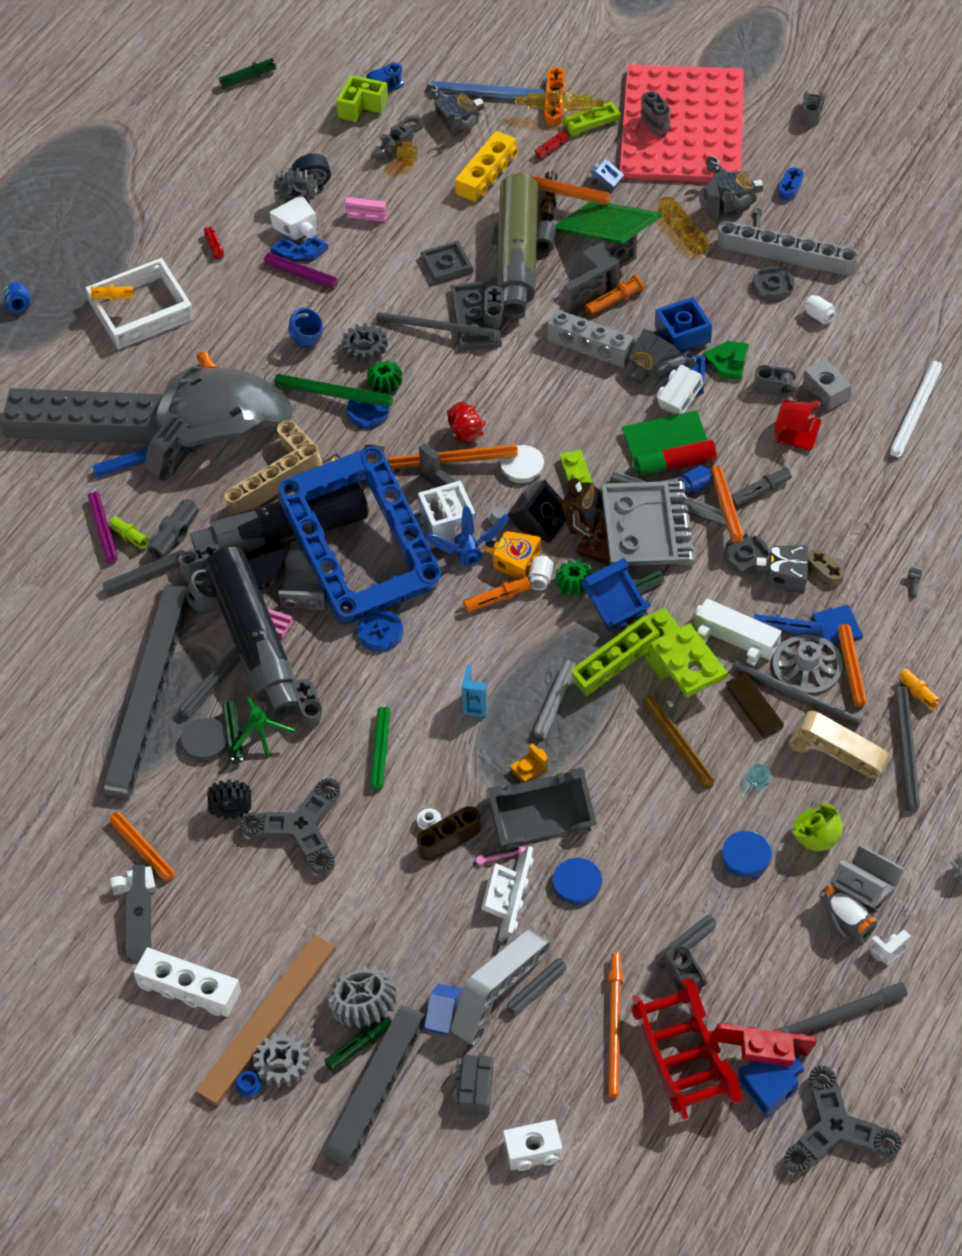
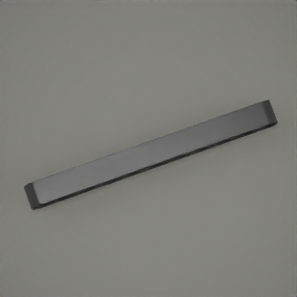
M167 584L164 587L105 780L104 793L106 796L131 798L187 611V587Z

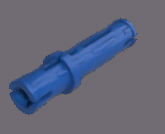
M754 614L755 620L783 632L820 637L823 634V622L781 618L780 615L773 617Z

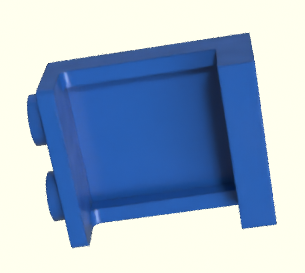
M625 558L585 577L581 583L608 631L613 628L616 631L628 625L627 621L633 618L636 621L648 614L647 610L651 607L650 602L646 603L626 570L629 565Z

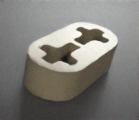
M820 549L809 553L808 567L820 579L830 586H838L843 582L844 568L828 553Z

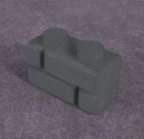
M463 1055L461 1064H456L455 1080L460 1081L459 1088H454L453 1104L458 1105V1113L490 1115L494 1068L491 1056L476 1057L475 1055Z

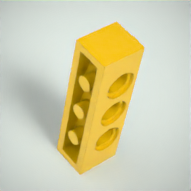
M495 131L455 179L456 195L477 202L481 196H484L489 186L496 182L499 174L505 171L508 163L517 156L516 138Z

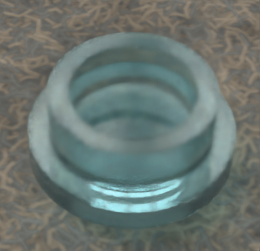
M755 764L748 770L747 780L755 787H764L771 781V772L767 766Z

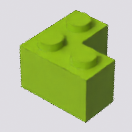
M350 75L336 100L338 118L357 122L363 109L382 113L388 102L387 83Z

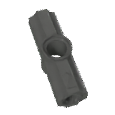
M189 499L182 500L170 517L166 516L162 519L158 529L159 532L147 547L148 552L156 559L167 556L176 542H182L185 539L188 526L199 513V507Z

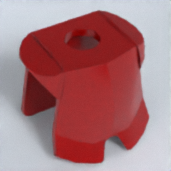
M784 400L775 423L777 443L812 450L822 421L821 419H816V415L811 413L820 407V401L794 402L793 400Z

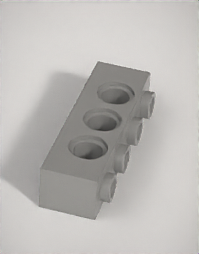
M558 309L548 322V341L625 368L627 365L634 336Z

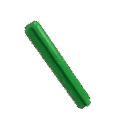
M381 706L377 709L370 788L373 790H381L384 783L390 723L389 707Z

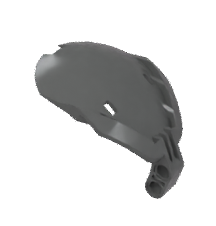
M189 367L172 377L162 396L156 414V424L160 429L148 445L145 468L159 480L165 481L173 474L176 458L181 446L193 447L218 439L244 436L250 431L260 432L267 428L278 426L281 422L290 420L292 417L293 409L290 401L282 391L278 390L269 381L252 373L232 368ZM238 410L240 413L232 418L230 414Z

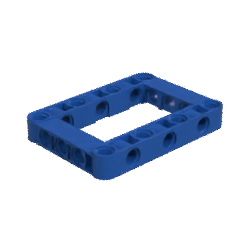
M367 447L286 478L280 483L278 499L322 592L325 594L327 603L339 623L350 624L362 619L368 613H377L378 610L387 609L432 591L438 586L441 569L383 452L378 447ZM368 459H374V460H376L377 462H376V463H369L367 460H368ZM366 479L408 564L410 572L400 576L394 575L390 580L377 585L374 583L370 588L355 593V591L349 590L343 578L344 573L333 550L330 551L324 539L325 533L314 511L311 512L307 501ZM291 490V491H293L295 494H294V495H287V494H285V491ZM386 497H393L396 501L390 502L386 500ZM311 529L314 533L306 534L303 530ZM411 535L415 539L410 541L407 540L404 536ZM327 567L330 568L333 572L324 573L321 569ZM424 574H431L434 579H426ZM349 607L352 611L344 613L341 608Z

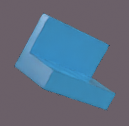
M467 664L461 687L463 714L486 717L488 712L487 683L472 681V665Z

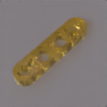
M671 197L661 198L658 201V212L662 213V218L693 254L701 255L706 253L708 250V238L675 199ZM680 217L683 220L674 221L673 218ZM692 230L693 233L686 234L683 231Z

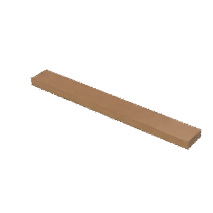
M314 934L195 1090L196 1095L216 1107L219 1106L235 1085L239 1075L253 1061V1054L258 1053L256 1046H264L263 1038L269 1039L335 952V945Z

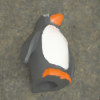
M833 886L823 888L819 896L827 910L830 923L836 934L845 939L846 936L843 932L845 931L860 941H867L877 926V919L869 911L877 913V908H872L855 897L838 891Z

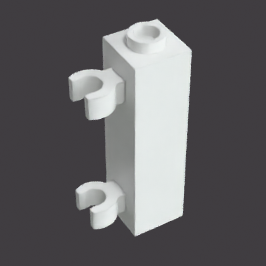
M706 599L703 605H699L695 610V628L698 629L697 633L706 643L709 636L712 635L748 651L746 663L755 666L760 657L770 661L780 646L782 631L710 599Z

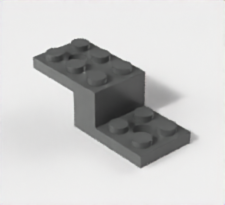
M637 234L623 244L603 240L582 252V276L564 285V312L576 316L585 311L584 305L616 288L619 283V268L636 259Z

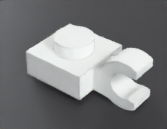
M149 866L145 867V882L148 891L153 893L156 892L152 869ZM133 870L127 871L128 878L116 876L110 879L113 895L130 891Z

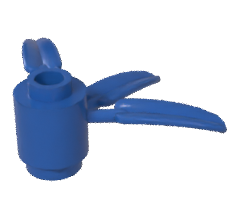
M465 505L462 510L461 533L455 537L454 543L433 534H427V538L434 546L447 553L452 554L456 551L462 564L474 565L482 557L478 545L483 541H491L502 530L508 521V514H504L476 541L472 535L474 533L472 512Z

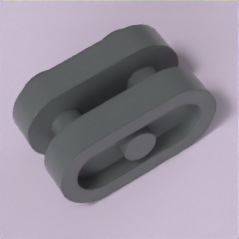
M648 91L641 96V119L653 134L664 135L670 130V107L657 92Z

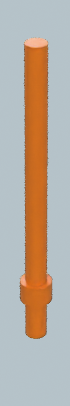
M617 952L611 954V970L608 972V983L610 984L608 1096L611 1098L619 1096L621 985L623 984V971H621V954Z

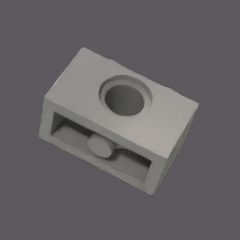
M826 358L804 370V387L811 391L816 399L820 401V404H823L828 410L850 400L852 385Z

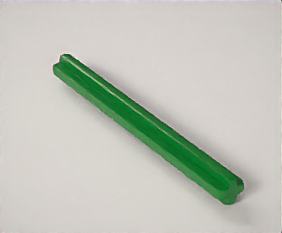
M276 374L274 378L275 385L278 387L388 408L393 403V396L389 394L284 374Z

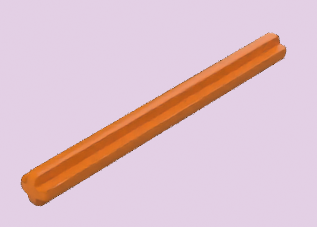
M513 444L437 453L440 454V464L516 457L518 456L517 445ZM416 454L389 457L388 464L391 469L420 467V456Z

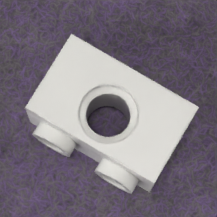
M555 1119L503 1130L504 1144L511 1170L524 1171L534 1165H552L558 1162V1160L563 1159L562 1144ZM535 1144L538 1145L540 1148L537 1150H530L527 1147L529 1145Z

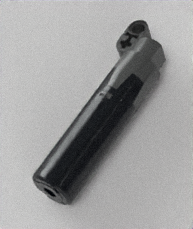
M359 481L307 501L311 512L314 511L324 532L367 519L369 515L367 499ZM277 501L210 522V527L190 533L194 549L183 552L178 557L182 578L189 581L190 576L194 572L205 570L203 564L208 556L225 547H240L247 556L296 541L297 538L280 502ZM311 529L303 530L306 534L314 533ZM197 577L195 580H199L205 577Z
M231 546L215 551L208 556L203 566L256 700L266 703L273 720L283 719L297 713L302 726L309 729L317 727L321 720L322 705L314 685L306 679L296 681L244 550L240 547ZM307 712H313V713H315L316 715L310 716V715H307L306 713H307Z

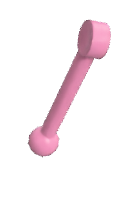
M520 846L517 850L489 857L480 855L476 858V863L478 866H484L489 861L520 855L525 850V847Z

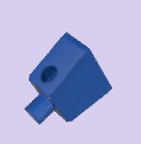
M795 1058L792 1066L755 1061L739 1068L738 1082L764 1116L769 1118L796 1094L799 1083L796 1076L804 1072V1067L797 1058Z

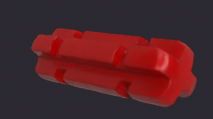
M559 132L543 143L542 146L536 148L535 156L543 159L560 147V145L567 142L568 136L564 132Z
M205 227L203 230L214 258H223L225 255L214 227Z

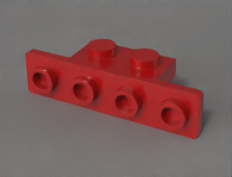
M730 1023L718 1024L710 1035L712 1042L740 1045L742 1060L792 1066L794 1064L795 1053L808 1055L817 1043L816 1037L806 1036L805 1034H790L779 1030L769 1031L756 1027L734 1026Z

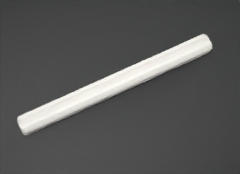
M931 362L891 446V456L899 458L902 455L941 372V362Z

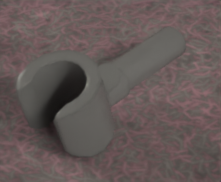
M911 565L907 578L913 579L911 597H917L918 584L922 577V569Z

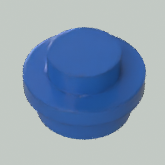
M246 1071L239 1075L235 1086L241 1096L253 1097L261 1090L262 1082L256 1073Z

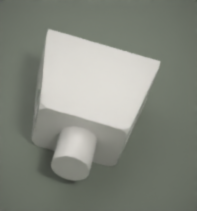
M302 195L270 211L272 227L288 238L298 240L303 236L313 238L316 235L318 226L315 212Z

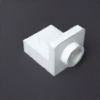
M903 929L898 935H891L885 943L875 935L871 938L870 952L876 960L882 961L885 965L889 966L909 949L911 935Z

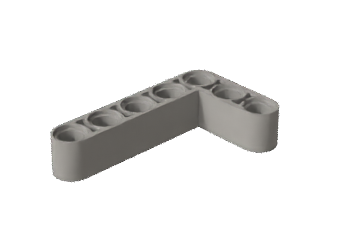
M528 929L475 972L464 985L451 1026V1033L474 1046L484 1033L494 1000L546 956L551 943Z

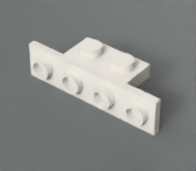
M530 846L518 856L515 871L497 863L492 866L481 910L503 919L498 937L500 942H503L510 935H514L518 926L516 917L523 906L521 897L528 885V879H526L527 872L533 864V858H531L533 848Z

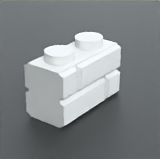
M679 365L677 370H673L670 373L667 385L661 387L657 393L659 407L667 412H671L673 415L685 413L704 384L700 373L690 370L686 366Z

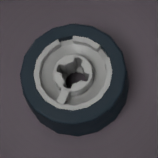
M321 154L303 155L292 164L291 169L293 171L299 168L300 172L307 170V175L313 174V179H317L318 188L327 184L331 178V170L327 158Z

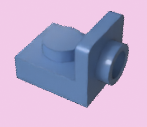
M605 159L601 165L597 163L590 171L592 176L588 181L592 183L596 178L609 190H612L624 174Z

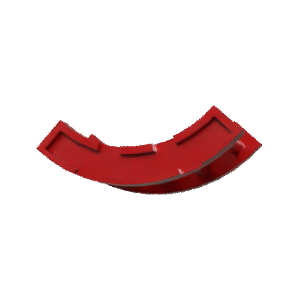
M691 978L680 981L682 989L679 990V993L645 1004L635 995L632 996L634 1005H631L633 1017L635 1020L639 1019L648 1048L670 1097L671 1108L674 1113L678 1112L683 1120L688 1119L686 1106L722 1094L724 1097L728 1096L733 1103L743 1100L737 1075L726 1060H720L718 1053L721 1052L717 1042H712L710 1038L713 1031H708L706 1024L704 1025L702 1018L706 1017V1013L697 985ZM682 1002L688 1005L691 1014L688 1021L652 1032L647 1017L648 1013ZM689 1031L698 1033L701 1041L699 1047L664 1059L662 1058L656 1042ZM703 1057V1059L708 1058L711 1064L710 1070L677 1081H673L667 1069ZM711 1080L714 1082L719 1081L718 1085L682 1096L680 1092L681 1090Z

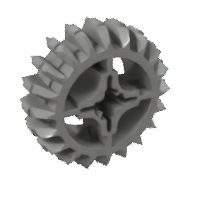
M365 966L359 971L355 968V971L352 973L346 972L345 977H337V983L331 984L332 989L328 992V1005L333 1017L341 1025L347 1024L349 1028L357 1025L360 1029L365 1024L370 1027V1024L375 1021L380 1023V1018L388 1017V1012L393 1011L394 1004L397 1003V990L392 978L384 970L378 971L376 967L368 970Z

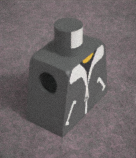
M808 545L771 547L769 558L756 557L755 571L768 572V584L770 586L804 593L808 572Z

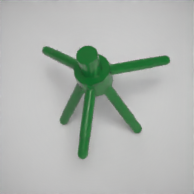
M248 697L247 701L252 711L249 716L250 721L240 730L241 737L234 745L233 750L236 751L251 731L255 729L259 731L265 756L269 757L270 753L263 730L266 725L294 733L295 729L266 717L261 708L255 707L252 698Z

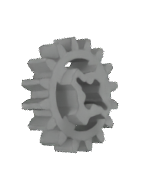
M283 1032L281 1037L273 1033L272 1040L265 1037L263 1038L264 1046H256L258 1053L253 1054L254 1062H256L254 1064L255 1072H258L261 1080L266 1078L268 1086L276 1082L277 1088H280L282 1083L286 1082V1085L291 1087V1080L294 1079L299 1083V1074H307L305 1066L310 1065L309 1050L305 1048L303 1039L297 1042L296 1034L287 1038L286 1032ZM299 1055L298 1062L295 1066L294 1062L297 1060V1056Z

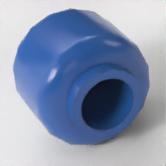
M19 282L8 284L3 291L5 307L13 313L26 311L31 304L28 287Z

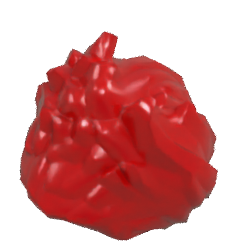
M457 402L447 410L448 423L453 432V437L457 441L472 443L477 437L484 435L482 429L486 421H483L480 415L477 414L475 410L477 407L471 406L466 402Z

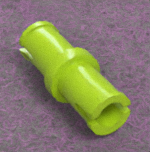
M117 516L110 520L109 524L111 525H109V528L120 534L121 538L126 542H132L141 550L149 545L147 541H150V538L137 531L134 525H128Z

